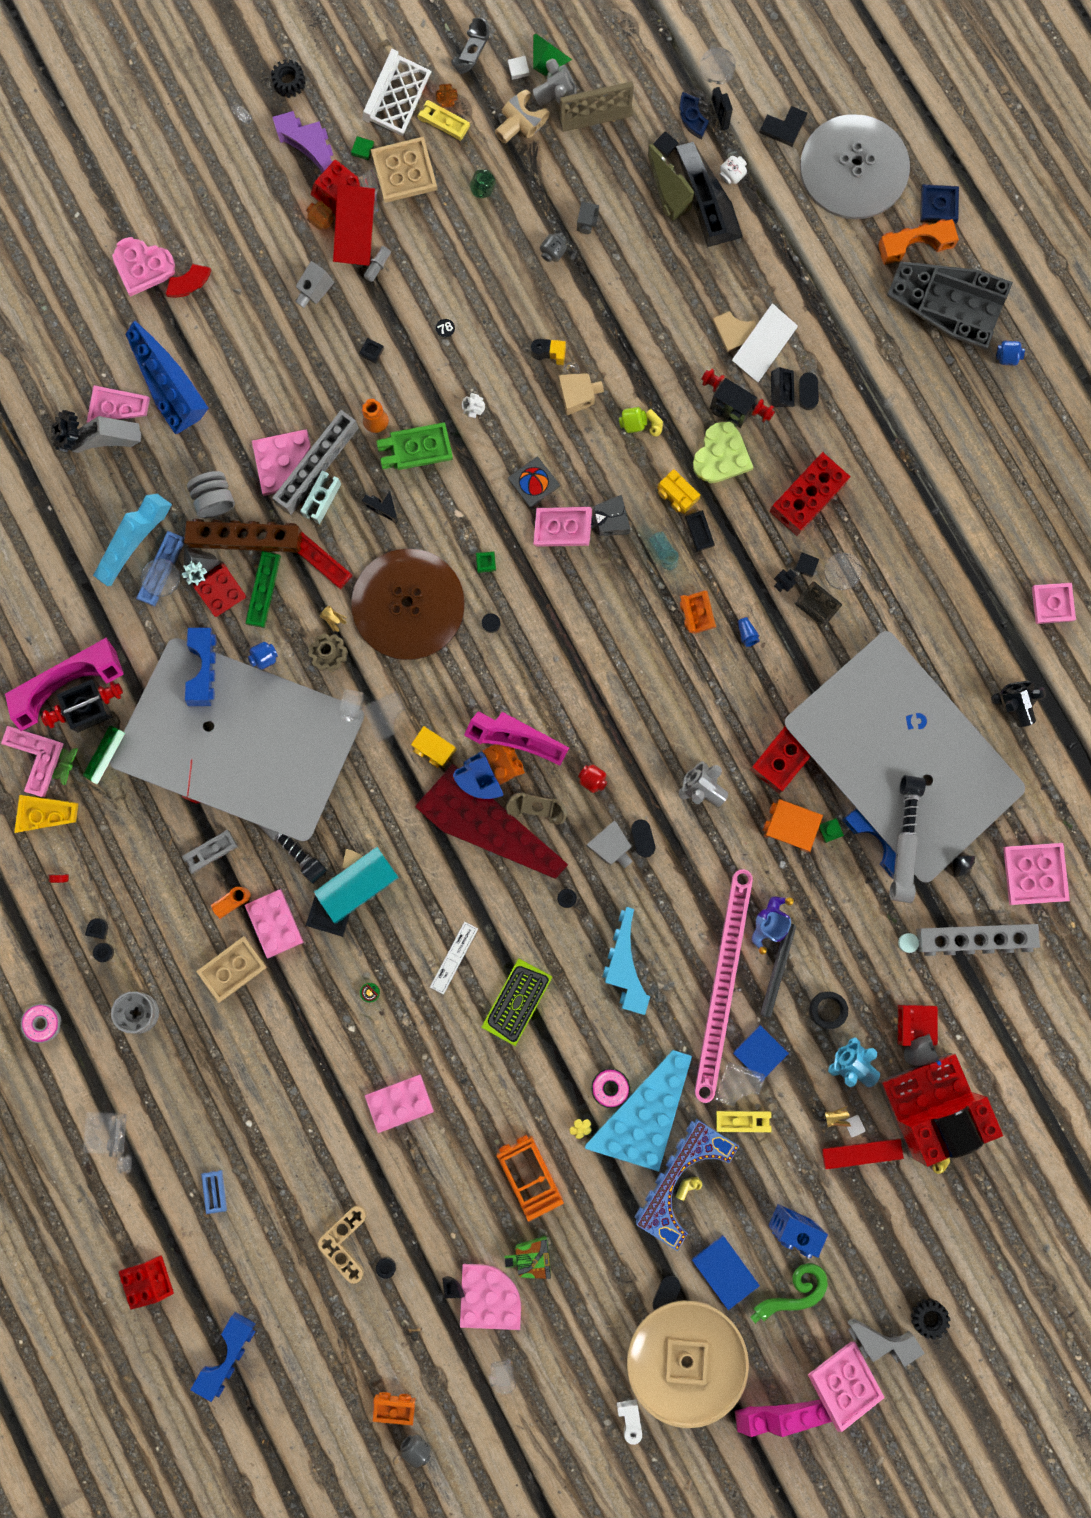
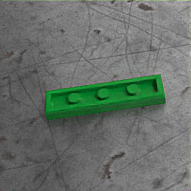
M261 552L246 617V625L265 628L281 559L279 554Z

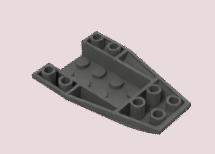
M900 262L887 296L950 337L987 350L996 322L1013 282L975 269Z

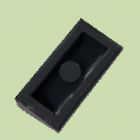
M778 367L771 371V405L774 407L795 406L793 370Z

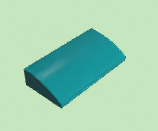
M376 847L319 887L314 893L332 921L338 923L398 880L399 876L380 849Z

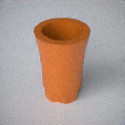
M368 399L362 407L364 427L372 433L382 432L388 426V415L378 401Z

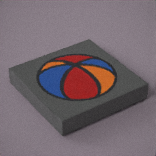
M538 456L508 477L509 482L529 508L535 506L560 487L558 481Z

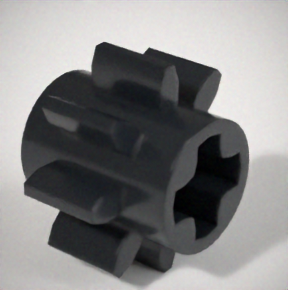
M783 569L774 578L777 582L774 587L779 592L782 590L790 591L797 583L794 580L797 575L791 569L788 572Z

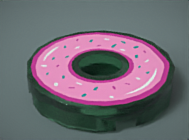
M608 1068L601 1070L595 1075L592 1080L591 1091L593 1098L598 1104L612 1109L626 1102L630 1094V1084L624 1073L618 1069ZM610 1082L616 1085V1091L612 1094L605 1091L606 1084Z

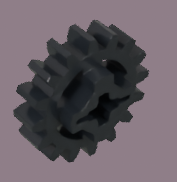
M62 410V412L58 413V417H55L56 422L51 427V433H53L51 440L54 441L53 446H55L56 450L68 452V450H72V446H75V439L79 437V429H77L79 422H77L78 416H75L74 412Z

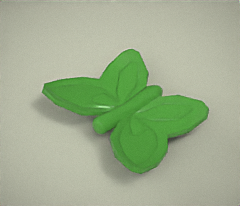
M64 748L61 750L59 756L61 762L58 763L59 767L54 770L52 778L60 779L62 785H65L67 782L69 771L73 767L72 762L76 756L77 748L72 749L70 752Z

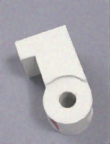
M637 1399L617 1402L619 1417H625V1440L629 1444H638L642 1439V1430Z

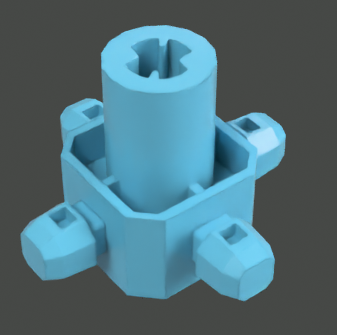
M852 1038L849 1040L848 1045L839 1048L836 1052L835 1062L829 1066L828 1071L832 1076L840 1074L845 1078V1084L849 1087L855 1086L857 1079L866 1087H872L880 1078L879 1071L871 1065V1061L877 1058V1051L874 1048L865 1050L857 1038Z

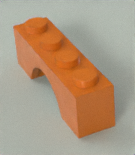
M942 219L935 224H922L918 228H906L894 234L893 232L886 233L881 237L878 247L883 264L886 265L902 261L906 248L913 243H926L933 247L936 252L954 248L959 238L953 219L947 221Z

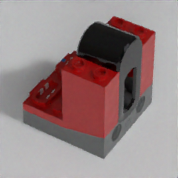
M953 1053L938 1057L939 1061L915 1066L878 1081L908 1156L927 1167L948 1158L965 1156L977 1151L985 1143L1003 1137L988 1097L971 1092L956 1054Z

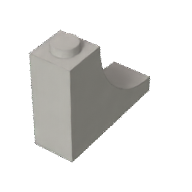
M98 416L79 428V437L75 439V446H72V452L80 453L87 449L103 446L132 447L141 442L139 423Z

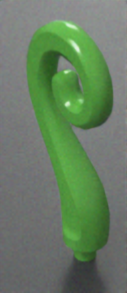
M813 1263L800 1265L792 1276L794 1287L802 1293L812 1290V1283L807 1282L804 1284L801 1282L803 1274L811 1273L817 1279L815 1290L809 1296L801 1299L771 1298L764 1300L753 1308L756 1312L750 1318L756 1324L760 1319L765 1321L777 1311L803 1310L814 1306L823 1298L827 1290L828 1283L825 1271Z

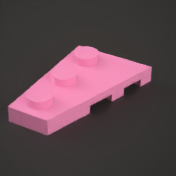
M93 386L87 423L98 416L117 420L147 416L150 397Z

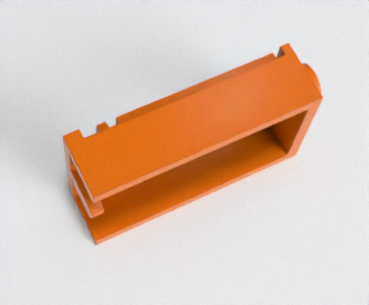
M524 1135L516 1140V1144L512 1146L506 1144L499 1148L500 1152L496 1156L529 1222L564 1204V1200L533 1136L528 1137ZM531 1147L544 1176H539L538 1179L518 1189L505 1160ZM547 1179L551 1187L550 1189L524 1201L520 1191Z

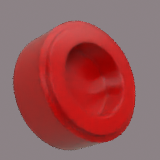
M69 874L49 875L50 883L69 881Z

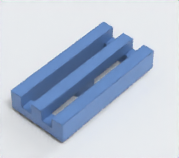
M223 1171L202 1173L206 1214L227 1211ZM215 1176L218 1178L221 1208L218 1205ZM207 1177L211 1179L214 1209H211Z

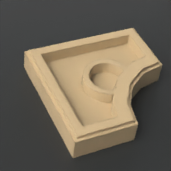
M730 311L712 320L727 353L741 348L756 327L755 321H740Z

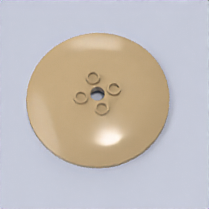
M676 1301L654 1310L637 1327L628 1349L627 1370L630 1385L637 1400L653 1417L671 1426L697 1428L718 1421L737 1404L747 1383L749 1360L742 1335L735 1324L724 1313L702 1302ZM685 1356L693 1359L692 1364L688 1367L681 1364Z

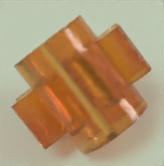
M451 83L439 85L440 89L435 91L436 101L441 104L442 108L453 107L454 102L458 100L457 89L453 88Z

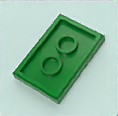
M111 725L108 727L83 773L85 778L95 784L99 783L125 732Z

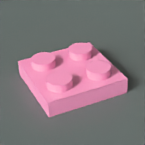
M1072 583L1034 585L1032 587L1036 624L1073 622L1076 620Z

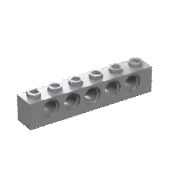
M340 410L272 499L277 506L292 515L315 485L321 471L327 470L359 429L355 419Z
M1038 924L916 929L919 940L918 952H924V956H936V952L943 951L944 955H956V951H963V954H975V950H982L983 954L995 953L994 949H1002V953H1014V949L1021 948V952H1034L1033 948H1040ZM1016 933L1020 936V942L1018 944H1016L1013 940V937ZM996 934L1001 937V942L998 945L994 942ZM976 935H979L982 939L980 945H976L974 942ZM938 936L943 940L941 947L935 944V939ZM956 936H960L962 938V944L960 946H957L955 944Z

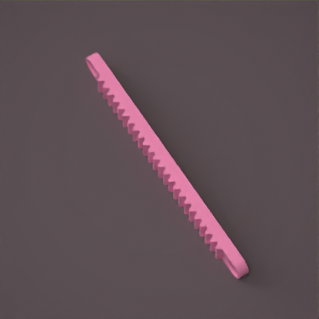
M745 869L736 871L732 877L695 1084V1096L703 1103H708L714 1098L753 881L751 873ZM739 874L747 876L748 881L745 885L738 883L737 877ZM702 1087L710 1089V1095L707 1098H702L699 1095Z

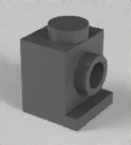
M581 202L577 220V231L583 234L591 233L592 227H596L599 205Z

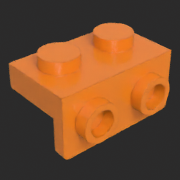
M704 590L689 596H680V608L686 618L684 624L690 633L697 634L716 628L707 591Z
M493 744L482 751L499 785L525 773L523 764L515 753V748Z
M388 1392L376 1394L373 1402V1422L413 1425L416 1398H412L409 1394H400L399 1396H391V1393Z

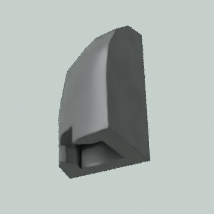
M930 1034L916 1038L911 1041V1046H906L904 1060L908 1064L921 1066L939 1061Z

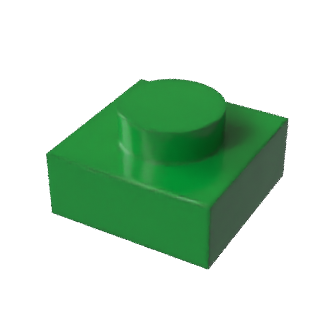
M837 818L819 826V831L825 843L844 836Z

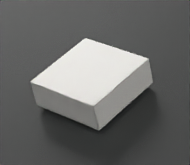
M525 56L508 60L512 80L530 76Z

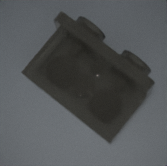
M814 581L794 603L823 628L842 606V603Z

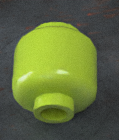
M639 407L623 410L622 417H619L620 427L624 428L627 433L643 431L647 425L645 410L642 411Z

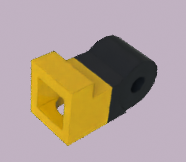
M536 339L531 343L533 358L537 360L544 358L555 359L556 365H564L566 341Z

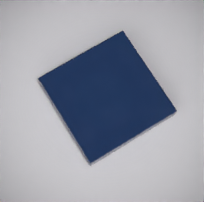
M923 184L921 187L920 222L936 223L942 219L946 221L953 219L954 224H957L959 215V186Z

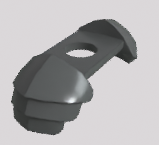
M481 17L472 19V23H470L469 30L467 31V35L470 38L461 56L454 57L451 60L452 65L460 74L466 73L475 66L480 53L489 39V25ZM471 47H478L475 53H468V50Z

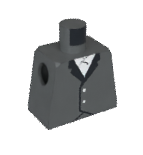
M622 495L594 506L591 528L597 527L599 536L630 534V525Z

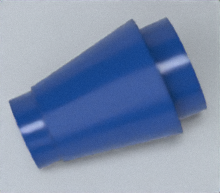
M748 617L738 620L742 643L746 647L757 644L760 641V635Z

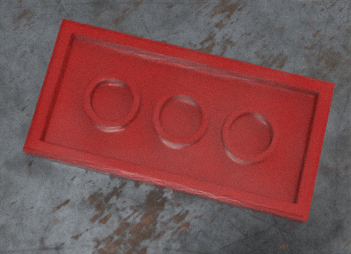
M338 184L333 262L370 266L375 188Z

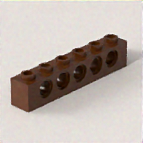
M193 519V521H186L184 543L189 548L297 553L301 550L302 530L295 523L278 525L276 522L260 524L256 521H249L247 524L236 520L224 523L216 519L211 520V522ZM210 530V534L207 537H203V533ZM229 531L227 537H221L223 532ZM243 532H248L245 538H240ZM265 532L266 537L259 539V535ZM279 534H285L282 540H277Z

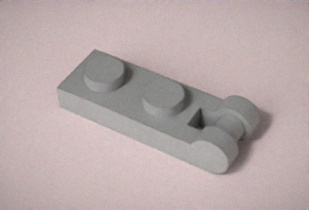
M226 830L183 855L182 859L184 863L187 862L188 870L193 874L236 849L238 845L230 831ZM195 856H198L200 859L198 863L193 859Z

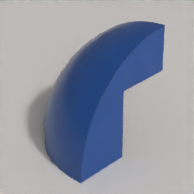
M483 752L467 759L464 762V767L456 769L453 774L458 786L471 796L492 799L504 795Z

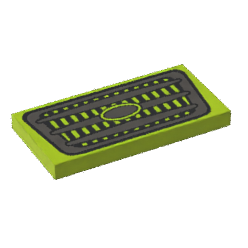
M518 958L481 1028L516 1046L546 991L552 976Z

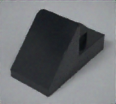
M390 491L382 503L376 496L372 495L370 497L365 494L362 499L365 507L397 524L398 518Z

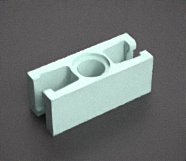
M323 470L300 511L303 517L307 519L312 517L315 523L319 525L341 486L339 478L334 476L333 483L326 490L324 485L326 480H329V474ZM319 495H325L322 501L316 500ZM313 506H317L318 510L316 512V515L312 514L310 516L309 512L311 511Z

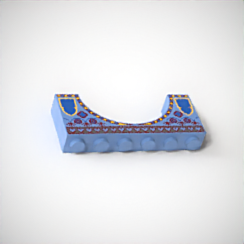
M698 1119L695 1122L691 1121L686 1129L688 1132L685 1139L681 1138L676 1146L678 1151L675 1156L671 1155L665 1165L667 1166L664 1174H659L655 1181L657 1184L654 1191H649L645 1198L647 1203L644 1208L640 1207L634 1217L636 1218L637 1226L676 1251L679 1250L688 1234L676 1221L672 1211V1193L678 1178L689 1166L704 1159H719L730 1163L739 1148L738 1144Z

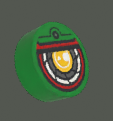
M366 983L360 990V996L365 1002H374L380 996V989L374 983Z

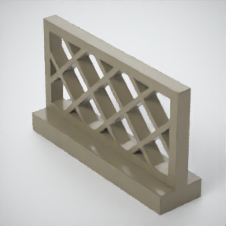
M633 81L560 97L559 119L562 131L566 132L632 117Z

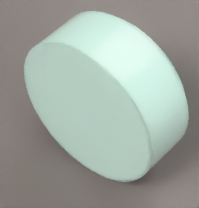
M906 933L900 936L898 946L903 952L912 953L918 949L919 940L914 934Z

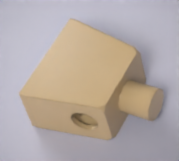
M587 373L559 375V387L566 415L594 405V394L604 392L602 381L591 383L590 376Z

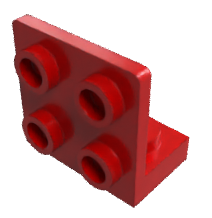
M334 160L314 182L310 194L330 211L332 210L335 215L338 184L359 187L364 185V181L337 160Z
M224 562L203 575L205 581H200L198 586L193 583V587L214 617L219 616L246 598L245 593Z
M898 1005V1045L911 1046V1041L930 1034L933 1046H937L938 1007Z
M162 1255L118 1272L131 1310L157 1303L174 1294Z

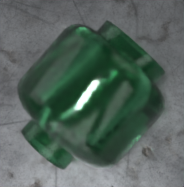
M477 170L470 182V189L473 195L481 199L489 197L495 187L496 179L489 170Z

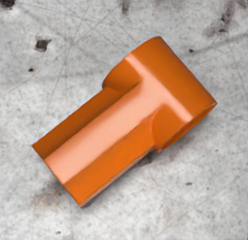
M235 887L228 894L211 904L212 910L219 919H222L242 904L247 903L250 900L251 893L245 887ZM239 890H241L244 894V897L241 901H239L236 898V894Z

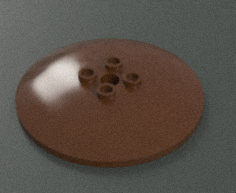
M398 549L381 555L363 570L353 590L351 608L353 619L360 635L373 649L390 658L416 660L435 654L453 639L462 623L465 600L463 589L456 573L445 561L427 551ZM404 598H411L413 600L412 605L409 607L403 606L402 601Z

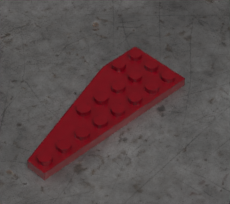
M454 764L448 768L416 804L415 808L444 833L556 879L568 866L561 857L514 816L509 815L507 810L493 798H477L463 791L453 777L455 770L459 769Z

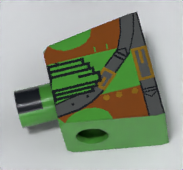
M547 1236L517 1244L516 1255L505 1256V1267H517L518 1277L551 1279Z

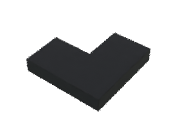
M720 87L713 88L711 100L721 129L724 131L729 129L733 108L728 94H722Z
M791 106L784 121L767 114L759 133L793 147L808 113Z

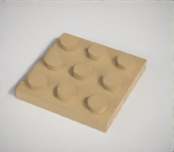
M424 137L371 149L385 203L438 190Z

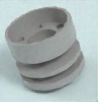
M207 472L194 477L187 483L190 497L195 500L193 505L198 517H216L230 511L235 506L230 490H227L229 485L223 472Z
M127 992L115 1000L111 1008V1018L114 1025L120 1031L142 1034L151 1030L156 1025L159 1018V1007L150 995L141 992ZM134 1010L140 1011L141 1016H136Z

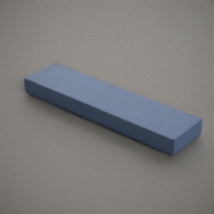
M167 531L136 597L137 600L154 607L156 606L184 545V537Z

